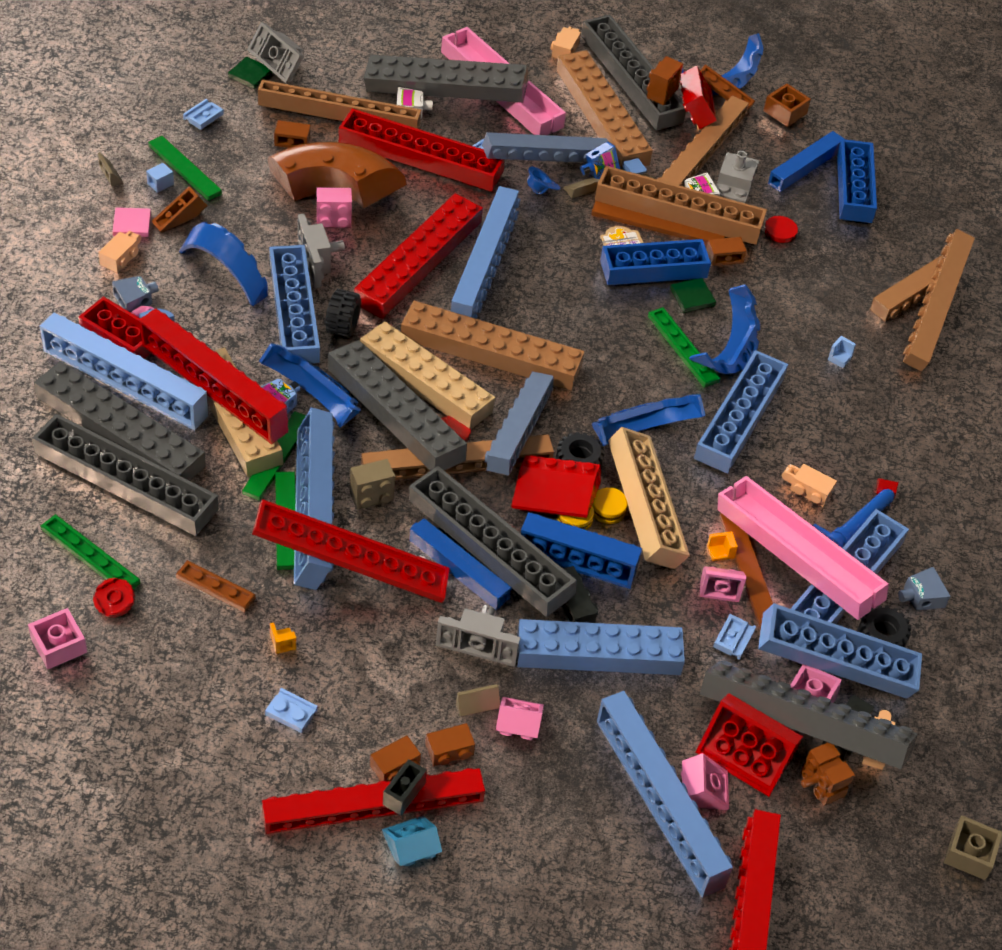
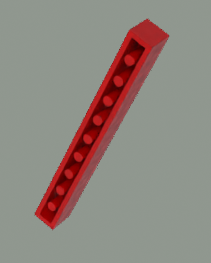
M466 768L457 772L446 771L436 775L427 774L426 784L403 814L484 802L485 788L480 768ZM379 781L368 785L358 784L347 788L336 787L333 790L327 791L315 790L306 794L294 793L279 798L275 796L262 800L265 833L272 834L399 815L383 805V791L391 781Z

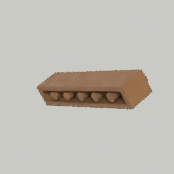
M942 255L874 297L870 310L886 322L890 318H895L901 311H906L912 304H917L929 293L927 288L934 280L932 275L938 269L936 264Z

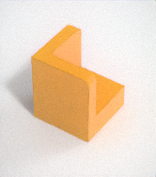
M732 531L710 534L707 543L712 561L735 558L738 546Z
M274 622L270 623V636L276 654L296 650L295 632H291L290 628L276 630Z

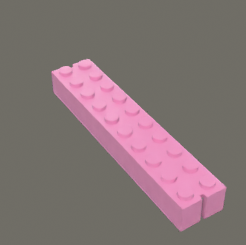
M468 27L456 31V36L455 33H451L442 37L441 53L449 60L509 64ZM529 80L523 103L496 101L534 135H549L550 132L554 133L564 128L566 112Z
M745 476L734 483V488L730 486L718 494L719 512L857 620L869 613L871 607L874 609L887 600L889 584L749 477Z

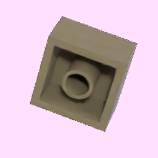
M388 459L350 468V494L356 509L394 501L395 474Z
M961 815L954 827L943 863L986 880L993 869L1002 839V832Z

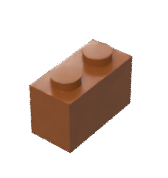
M278 120L274 132V146L290 148L308 144L310 141L311 125Z
M741 237L710 239L706 248L711 266L744 263L747 252Z
M467 723L426 734L425 746L433 766L447 765L451 761L466 760L474 756L475 742Z
M408 735L370 754V767L380 781H392L408 759L420 766L421 753Z

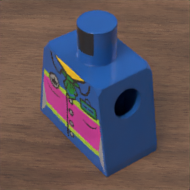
M605 142L587 153V164L580 166L583 175L590 173L596 179L601 178L606 166L620 169L616 147L610 142Z

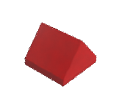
M878 478L876 494L878 495L884 489H890L896 496L899 482Z

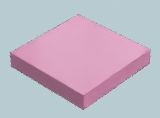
M115 208L113 236H116L119 232L126 234L128 231H132L135 234L141 235V237H149L151 209Z

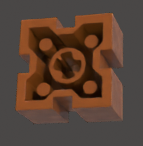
M829 742L809 751L806 763H804L801 771L803 780H801L802 787L807 788L813 785L815 797L824 806L844 798L849 790L848 785L852 783L855 777L846 761L842 762L840 759L841 754L837 748Z

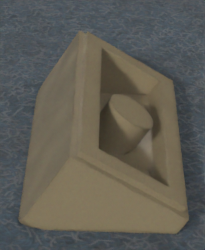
M99 152L97 154L99 167L110 185L113 187L123 184L113 164Z
M591 177L564 186L563 189L573 199L596 191L600 179Z
M498 684L458 692L456 706L459 715L467 716L499 709Z

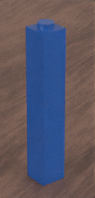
M834 131L830 132L772 170L768 184L779 192L783 191L837 155L841 139L844 138Z
M424 518L412 525L410 528V542L436 563L449 567L451 575L487 604L497 610L510 599L511 587L429 521Z

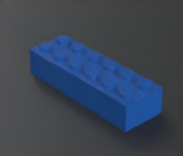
M841 139L837 152L839 219L873 223L877 210L873 143Z
M703 239L602 246L600 258L607 285L708 278L711 266Z
M528 512L520 534L561 568L574 566L577 573L631 589L641 556V547Z

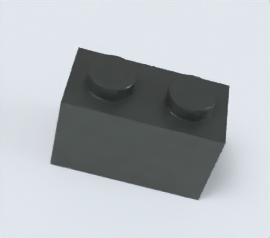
M408 759L383 791V805L401 816L426 784L427 770Z

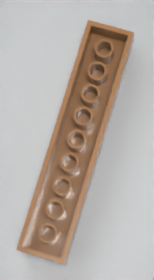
M588 51L558 56L557 73L599 138H607L616 147L620 169H623L624 161L639 158L644 166L650 165L652 148Z
M610 166L605 167L597 184L595 201L729 238L741 237L742 241L757 245L767 209Z
M414 300L401 324V333L421 346L527 378L530 377L532 371L554 376V386L571 391L583 364L585 352L583 350Z

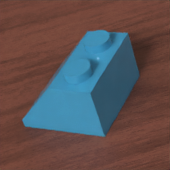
M424 816L382 829L391 854L400 866H411L417 860L431 859L437 853L442 852L437 827Z

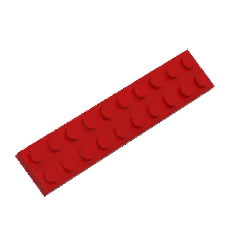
M264 499L260 502L252 535L440 603L444 601L449 567Z

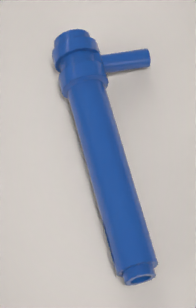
M890 489L882 490L845 524L836 528L833 532H829L817 524H813V527L843 548L875 509L882 511L893 502L894 492Z

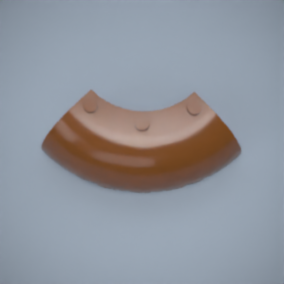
M340 142L302 144L279 151L267 159L270 172L294 202L315 195L317 188H351L352 200L364 209L407 185L404 174L386 158L371 150L352 144Z

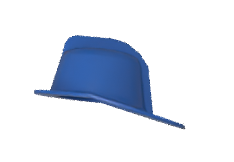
M529 167L528 171L530 174L527 183L534 193L544 194L549 188L560 190V186L551 180L545 172L537 167Z

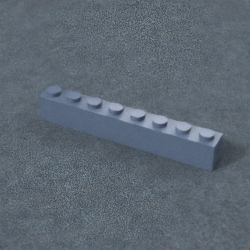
M486 132L482 147L487 159L587 163L586 154L609 141L607 138Z
M532 371L530 377L526 378L524 388L520 389L519 397L515 398L513 408L509 409L508 418L504 419L502 429L498 430L496 440L492 441L490 451H487L485 454L487 471L505 475L511 473L553 391L554 376Z

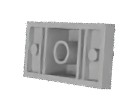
M264 22L260 23L247 49L287 84L291 83L304 58V55L301 54L302 48L284 33L274 31Z
M738 151L737 154L726 153L716 185L720 193L719 196L746 203L759 160L748 158L745 151Z
M298 214L299 245H305L308 271L314 288L321 287V280L324 279V274L331 273V253L345 251V244L343 240L329 242L322 223L311 225L310 221L306 219L305 214Z
M484 605L481 612L465 608L460 621L451 617L440 616L437 626L436 646L515 667L521 637L511 633H503L505 619L493 616L495 609L492 606L489 607L488 612V605Z

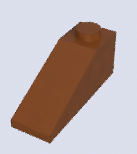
M189 186L151 222L163 233L195 218L208 205Z

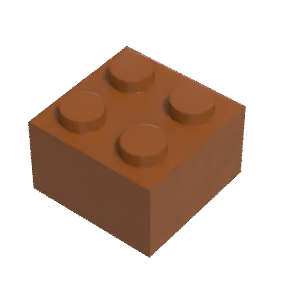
M668 56L659 61L657 67L652 69L649 74L650 82L646 89L648 91L647 98L664 105L679 88L683 63Z
M786 83L767 96L763 111L788 127L808 113L811 99Z

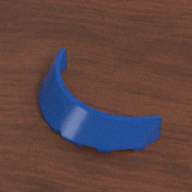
M759 33L749 36L746 50L740 61L730 71L721 75L739 89L745 86L758 70L764 49ZM712 90V95H719Z
M202 222L193 227L179 253L183 254L190 248H197L211 254L235 277L252 306L268 296V283L265 277H261L257 269L256 259L252 254H247L244 250V244L233 233L216 223L207 224V222Z
M745 284L729 289L732 305V330L724 350L713 359L706 352L692 355L689 358L691 361L724 374L737 373L745 368L754 351L758 349L757 331L760 330V321L756 316L755 310L757 302Z
M271 343L260 358L259 362L297 382L300 387L321 402L333 413L338 427L344 426L361 411L357 407V400L349 395L350 392L319 367L310 364L302 356L290 353L285 347Z
M691 394L680 398H668L612 413L610 416L599 418L597 422L592 423V426L601 443L605 446L609 443L608 440L621 427L637 432L667 423L704 417L705 411L701 395Z

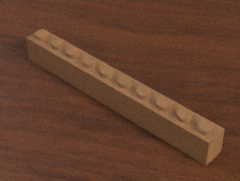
M262 80L258 88V105L340 121H344L353 108L417 129L420 127L421 109Z
M731 96L728 101L726 100L722 108L716 111L717 121L703 127L701 132L695 135L693 141L688 143L686 149L680 152L677 160L674 159L670 168H666L663 176L657 180L684 187L685 180L697 174L746 116L749 103L734 96Z
M956 229L953 234L950 233L945 240L947 245L941 251L943 256L936 264L938 269L932 275L934 280L927 288L929 293L924 297L922 302L924 306L921 307L917 315L919 319L913 325L915 330L908 339L910 344L906 346L903 352L905 355L903 363L921 372L930 362L975 239L959 229Z
M549 434L529 436L513 468L521 467L526 455L553 458L554 451ZM493 440L468 442L466 461L444 471L448 474L487 471L485 454L487 451H490ZM408 448L362 453L361 465L388 459L395 474V480L419 478L430 472Z

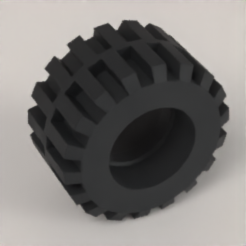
M339 288L335 290L331 296L326 313L325 326L327 333L347 338L353 334L361 310V297L359 293Z
M575 432V434L570 433L567 437L564 436L562 441H559L556 459L600 464L601 471L605 455L604 446L600 444L601 441L599 439H594L595 436L593 435L589 436L584 432L583 434Z
M879 605L874 609L871 607V611L862 617L857 632L905 648L911 636V625H908L909 620L904 618L905 615L902 612H897L898 609ZM877 630L885 631V632H887L890 636L883 635V634H881L880 632H878Z

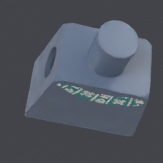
M141 276L112 282L113 295L120 306L129 312L140 306H150L152 304L151 294L159 292L155 281L146 284Z
M934 567L910 576L905 583L904 590L898 592L899 600L901 602L910 601L915 610L945 608L951 597Z

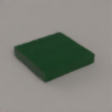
M246 56L228 72V78L255 89L262 80H265L273 72L264 64Z
M703 278L675 283L670 286L683 313L716 306V300Z

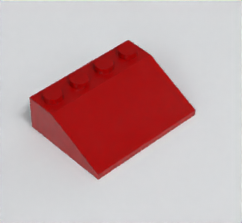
M526 455L520 467L511 508L587 518L601 484L600 464Z
M729 693L720 701L695 753L705 754L726 769L728 773L769 797L794 756L803 736Z

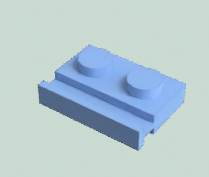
M205 99L185 112L183 119L189 120L190 124L201 130L224 115V109Z
M729 614L713 647L730 656H737V659L740 660L756 626H751L748 622Z
M281 688L278 695L274 697L266 708L265 715L303 733L315 712L318 711V706Z

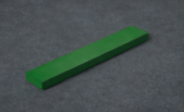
M162 135L148 142V146L207 201L222 195V190Z
M662 307L649 312L648 318L700 384L706 388L719 383L720 377L713 369L689 359L690 356L700 354V352L665 308Z
M294 411L288 420V433L277 440L283 452V465L297 445V430L306 416L297 411ZM283 465L253 474L243 488L242 494L260 501L274 480L275 472H279Z
M275 472L276 504L295 511V472ZM276 543L277 570H294V550Z
M53 515L40 525L43 532L105 580L110 578L124 579L128 581L133 589L141 584L137 576L58 515Z

